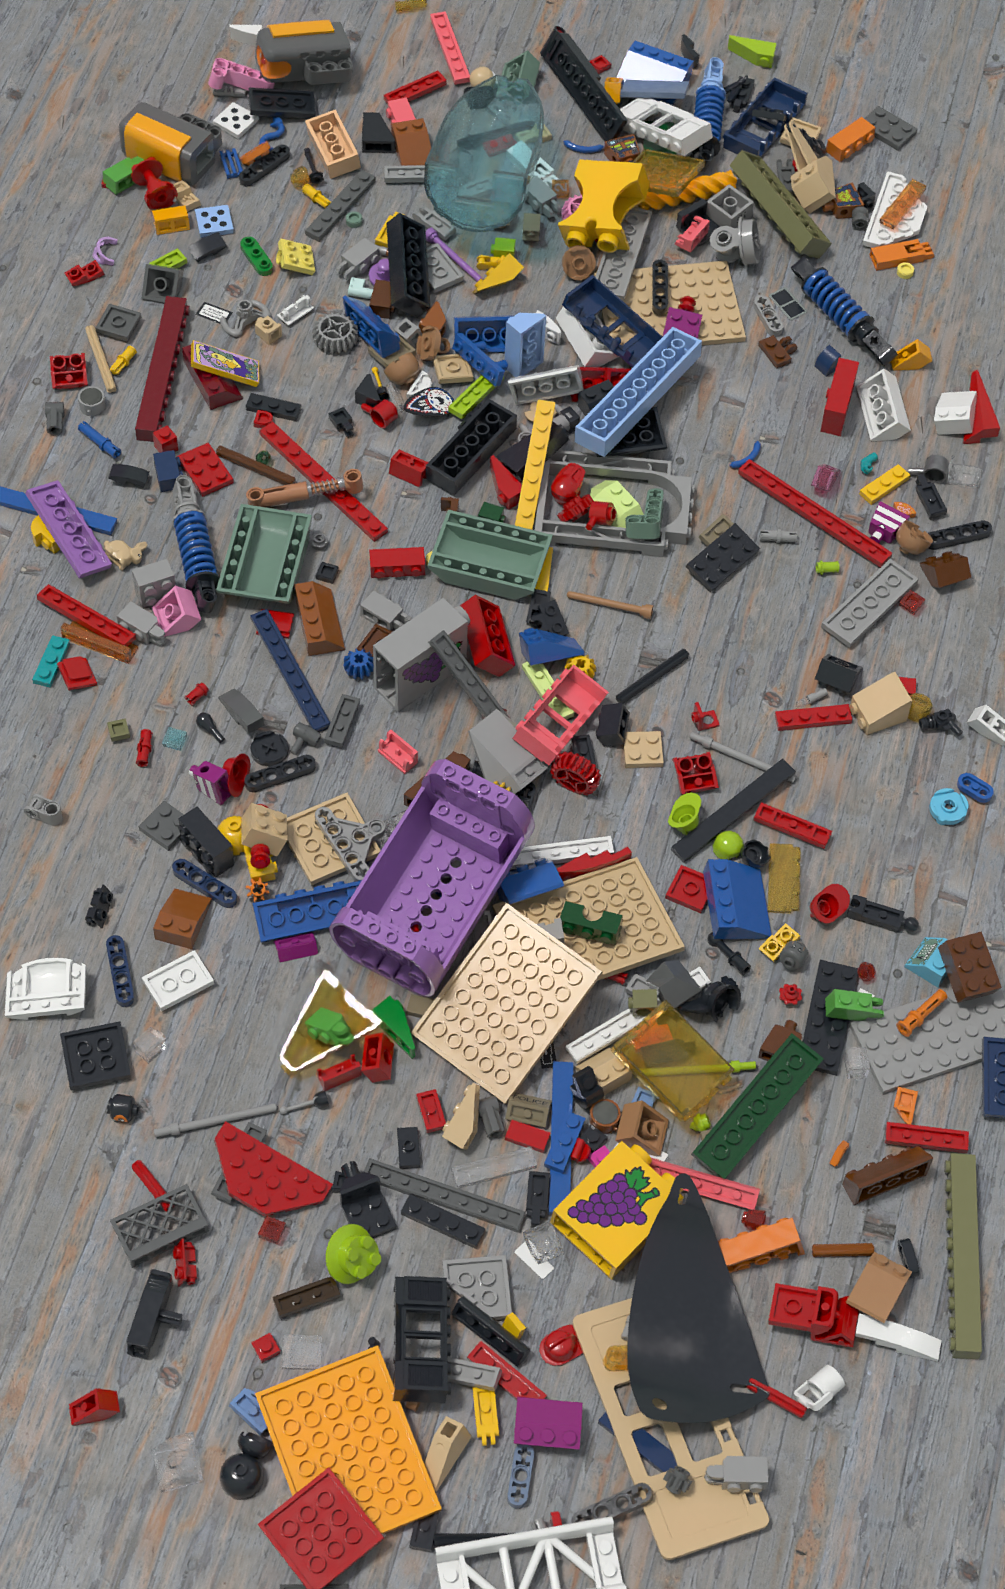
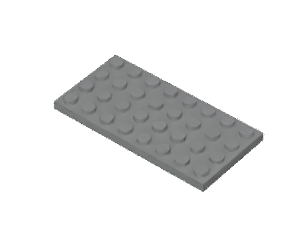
M1002 988L991 995L957 1003L953 989L945 991L948 998L924 1019L923 1024L920 1027H916L909 1037L899 1032L896 1026L897 1022L903 1021L911 1010H917L930 997L884 1011V1017L882 1018L868 1017L863 1021L850 1022L849 1027L882 1095L895 1091L898 1087L904 1088L982 1062V1038H1005V994Z

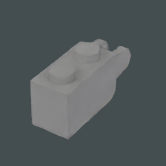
M131 601L117 615L118 624L135 633L138 641H143L146 644L151 641L159 646L165 644V632L158 626L155 615Z
M727 1456L723 1460L722 1465H709L704 1476L708 1484H720L722 1489H727L729 1492L750 1490V1492L759 1493L766 1490L768 1485L767 1457Z

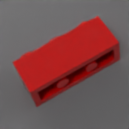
M424 547L369 549L371 578L417 577L425 575Z

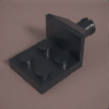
M355 1161L349 1162L350 1169L347 1163L341 1167V1171L346 1179L339 1192L340 1206L348 1224L362 1226L372 1238L396 1230V1224L380 1190L379 1176L366 1172L360 1173Z

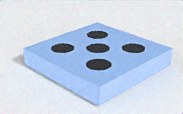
M228 205L195 209L200 238L218 232L220 235L234 233Z

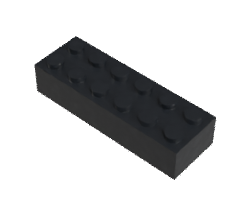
M399 213L386 223L391 306L418 318L431 308L426 229L423 224Z
M488 399L427 463L426 479L456 495L490 456L517 429V415Z

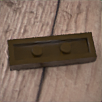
M330 1276L273 1296L272 1298L278 1316L281 1319L340 1298V1292L335 1279Z

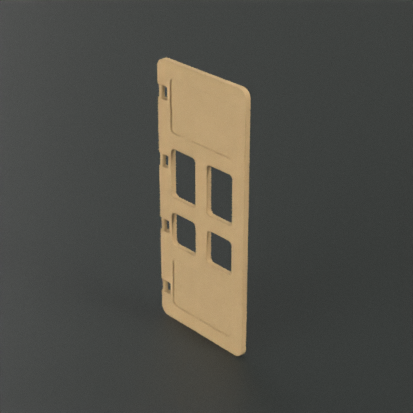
M632 1298L575 1316L573 1319L574 1331L605 1412L608 1415L633 1485L646 1483L652 1489V1501L642 1508L662 1558L672 1560L766 1528L769 1523V1516L759 1493H753L756 1503L750 1505L746 1494L751 1493L750 1490L729 1492L727 1489H722L720 1484H708L704 1478L709 1465H722L723 1460L727 1456H744L732 1430L729 1418L711 1421L722 1453L700 1461H693L678 1423L650 1419L641 1412L631 1416L623 1414L614 1388L630 1382L627 1361L628 1341L623 1340L621 1335L626 1325V1319L630 1315ZM659 1398L652 1400L655 1407L659 1409L667 1408V1404ZM657 1424L662 1426L677 1466L686 1469L690 1473L688 1479L692 1480V1483L686 1493L681 1491L680 1494H674L665 1487L667 1481L663 1480L666 1472L654 1476L647 1475L632 1437L633 1431ZM727 1430L731 1440L724 1442L721 1431ZM641 1489L639 1491L640 1495H638V1497L641 1496L642 1499H645L646 1493H648V1491L644 1492L643 1489Z

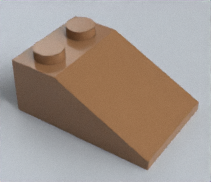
M874 1252L846 1303L885 1323L901 1296L912 1271L906 1269L903 1265L887 1259L884 1255Z

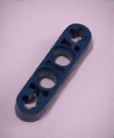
M185 859L174 861L172 869L175 877L203 895L212 898L213 901L222 907L231 908L236 905L237 894L232 888ZM183 866L185 867V871H184L183 869H181L180 871H178V867H179V868H182ZM194 875L202 877V880L199 882H194L191 879ZM210 885H216L218 887V889L214 892H210L207 890L208 886ZM229 896L232 897L231 900H230V899L225 900V897H229Z
M113 935L107 939L106 947L115 997L119 1006L129 1007L134 1002V993L125 945L122 937ZM113 943L118 944L119 952H114ZM116 959L124 960L121 966L113 964ZM119 976L127 977L125 983H118L116 979ZM126 989L127 1000L122 998V990Z

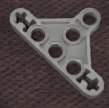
M327 807L318 808L315 812V821L352 879L355 882L363 880L364 877L358 876L357 868H359L362 874L366 875L369 867L366 864L372 842L380 839L385 834L384 822L380 819H373L365 824L336 818ZM323 814L324 816H327V824L325 819L323 817H320V815ZM377 825L382 830L380 832H373L371 828ZM330 828H337L338 833L334 835L329 834L328 830ZM357 834H363L365 838L361 841H358L354 838V836ZM340 842L348 844L345 849H340L337 845ZM349 857H356L357 862L350 864L347 862V859Z

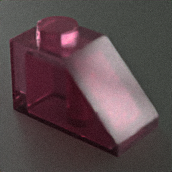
M827 464L818 465L811 486L815 487L814 490L820 493L830 491L841 470Z

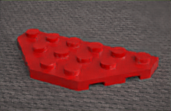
M226 1121L214 1139L228 1195L264 1217L282 1211L288 1212L301 1209L308 1205L322 1204L333 1186L331 1182Z

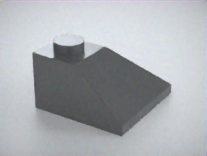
M146 264L141 299L165 303L166 296L178 297L182 287L184 269Z

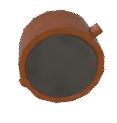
M601 1099L594 1103L590 1109V1125H593L604 1134H609L614 1130L617 1131L621 1116L618 1104L610 1099Z

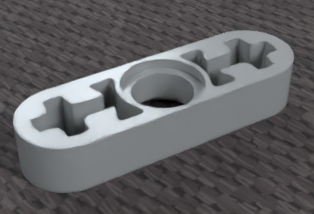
M757 296L754 300V309L770 336H780L783 332V323L767 296ZM771 314L773 317L766 318L764 315Z

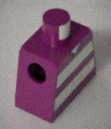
M880 501L869 525L868 533L872 535L870 538L878 544L881 540L886 543H892L896 539L897 530L905 520L909 521L910 516Z
M204 761L199 767L197 765L191 766L189 775L194 777L196 787L200 792L219 805H222L231 796L228 789L227 770L208 761Z

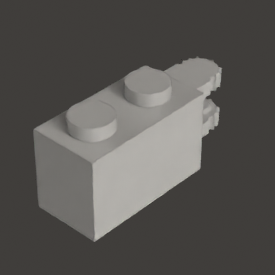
M537 175L521 184V198L528 202L533 210L539 214H544L551 218L553 217V211L555 213L562 211L557 203V194Z
M362 239L341 255L342 263L336 268L337 274L341 275L344 273L343 277L346 280L353 276L357 278L380 260V248L368 239Z
M375 591L360 605V616L390 631L398 629L412 619V617L403 612V608L398 603H393L383 594Z

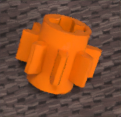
M261 878L256 882L251 879L252 885L245 887V889L250 890L246 897H253L254 903L259 898L261 901H264L263 895L270 893L268 890H265L268 883L263 884ZM254 886H256L257 888H262L260 894L258 892H253L255 888Z

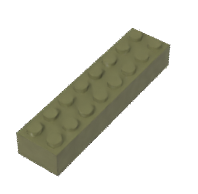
M741 150L729 165L734 170L733 174L742 180L741 184L751 191L750 195L759 201V206L768 212V217L776 222L777 228L785 233V238L794 244V249L799 254H806L810 258L815 257L819 259L832 243L760 156Z

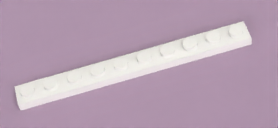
M611 836L524 847L510 870L516 869L517 866L522 864H528V866L535 864L534 861L541 858H546V860L548 859L553 861L554 864L570 862L585 853H588L590 858L605 850H608L613 855ZM455 860L451 863V866L458 868L462 862Z

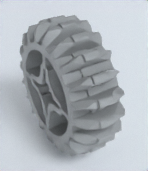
M331 312L330 315L325 314L324 317L319 316V319L315 321L312 328V338L315 345L320 350L324 349L325 353L331 351L332 354L334 352L340 354L341 351L346 353L347 349L352 350L359 337L358 326L354 324L355 320H351L350 316L347 317L346 313L340 315L339 312L337 314Z

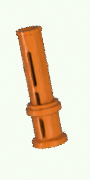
M939 989L917 1010H911L903 1021L897 1022L896 1026L899 1032L909 1037L916 1027H920L924 1019L948 998L947 994L942 989Z

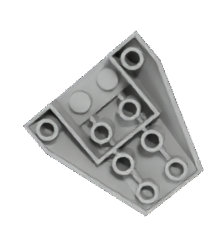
M495 709L471 728L468 733L484 779L492 783L498 781L499 785L505 782L504 787H511L510 792L515 794L549 768L550 765H547L544 761L541 762L512 739L517 732L515 727L518 724L498 709Z

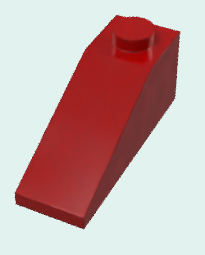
M494 455L490 456V470L497 499L501 505H504L509 510L519 504L522 484Z

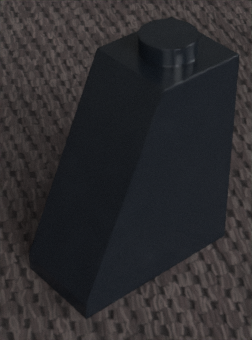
M363 112L362 153H395V138L380 113Z

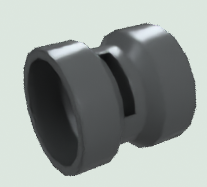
M865 207L853 209L852 227L855 230L861 231L868 227V209Z

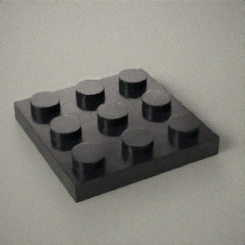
M120 1021L60 1033L70 1091L131 1078Z

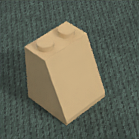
M892 672L853 695L849 708L851 713L855 714L859 727L864 730L866 735L906 722L912 699L896 672Z

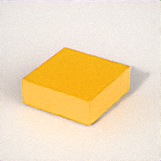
M513 1312L506 1316L502 1324L506 1330L519 1340L526 1329Z

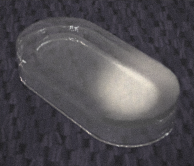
M393 382L388 383L386 389L397 410L402 413L405 411L403 409L405 404L396 385Z

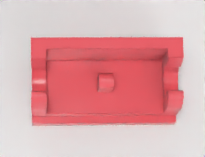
M695 216L693 219L700 224L693 221L683 235L679 234V239L675 241V245L691 253L708 233L709 220Z
M389 730L386 740L384 741L381 738L379 741L378 753L403 774H406L418 763V751L394 731Z

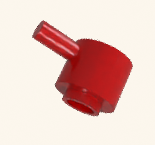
M382 400L375 407L365 403L361 405V409L369 413L373 422L380 428L387 427L398 418L396 406L388 400Z
M593 501L590 506V520L585 526L586 529L590 531L595 525L611 526L617 514L614 504L612 502Z

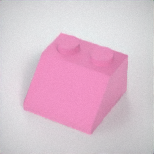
M174 586L152 607L154 615L157 617L158 626L165 632L164 637L189 631L201 620L192 591L182 587Z

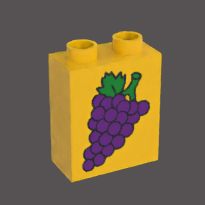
M623 1141L553 1210L550 1223L611 1280L645 1246L655 1218L666 1201L675 1177L667 1172L660 1176L649 1166L652 1159L642 1147L634 1144L629 1148ZM679 1194L678 1204L680 1205L684 1199L681 1194Z

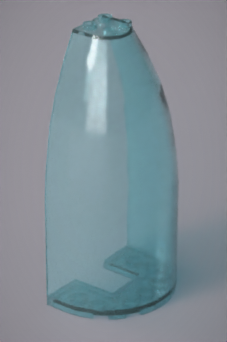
M494 75L460 97L442 121L425 161L424 187L427 198L430 199L434 206L433 209L441 217L450 221L451 225L471 232H489L509 224L520 212L540 158L544 128L543 106L535 88L528 79L517 78L515 81H509L507 76Z

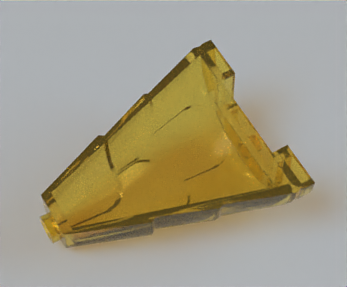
M327 969L319 976L278 1058L282 1063L280 1067L288 1075L290 1073L296 1075L326 1060L327 1056L351 1044L344 1045L340 1043L334 1046L329 1043L325 1044L318 1039L314 1040L309 1036L304 1022L320 1007L343 1015L344 1020L351 1029V1034L354 1036V1040L351 1043L376 1031L383 1025V1021L369 1008L366 1009Z

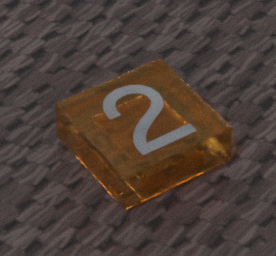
M552 180V190L557 194V198L569 197V180Z

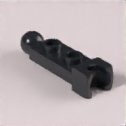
M853 895L851 906L853 907H849L847 917L850 919L866 921L898 932L900 926H904L908 932H915L919 928V922L916 918H903L904 911L868 901L867 898Z

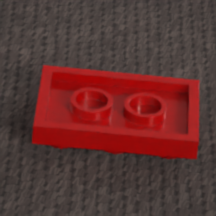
M209 442L177 456L180 459L181 467L188 477L191 478L192 483L202 497L234 483L233 477Z

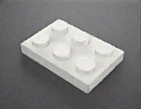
M195 950L142 977V982L161 1012L214 985L213 978Z

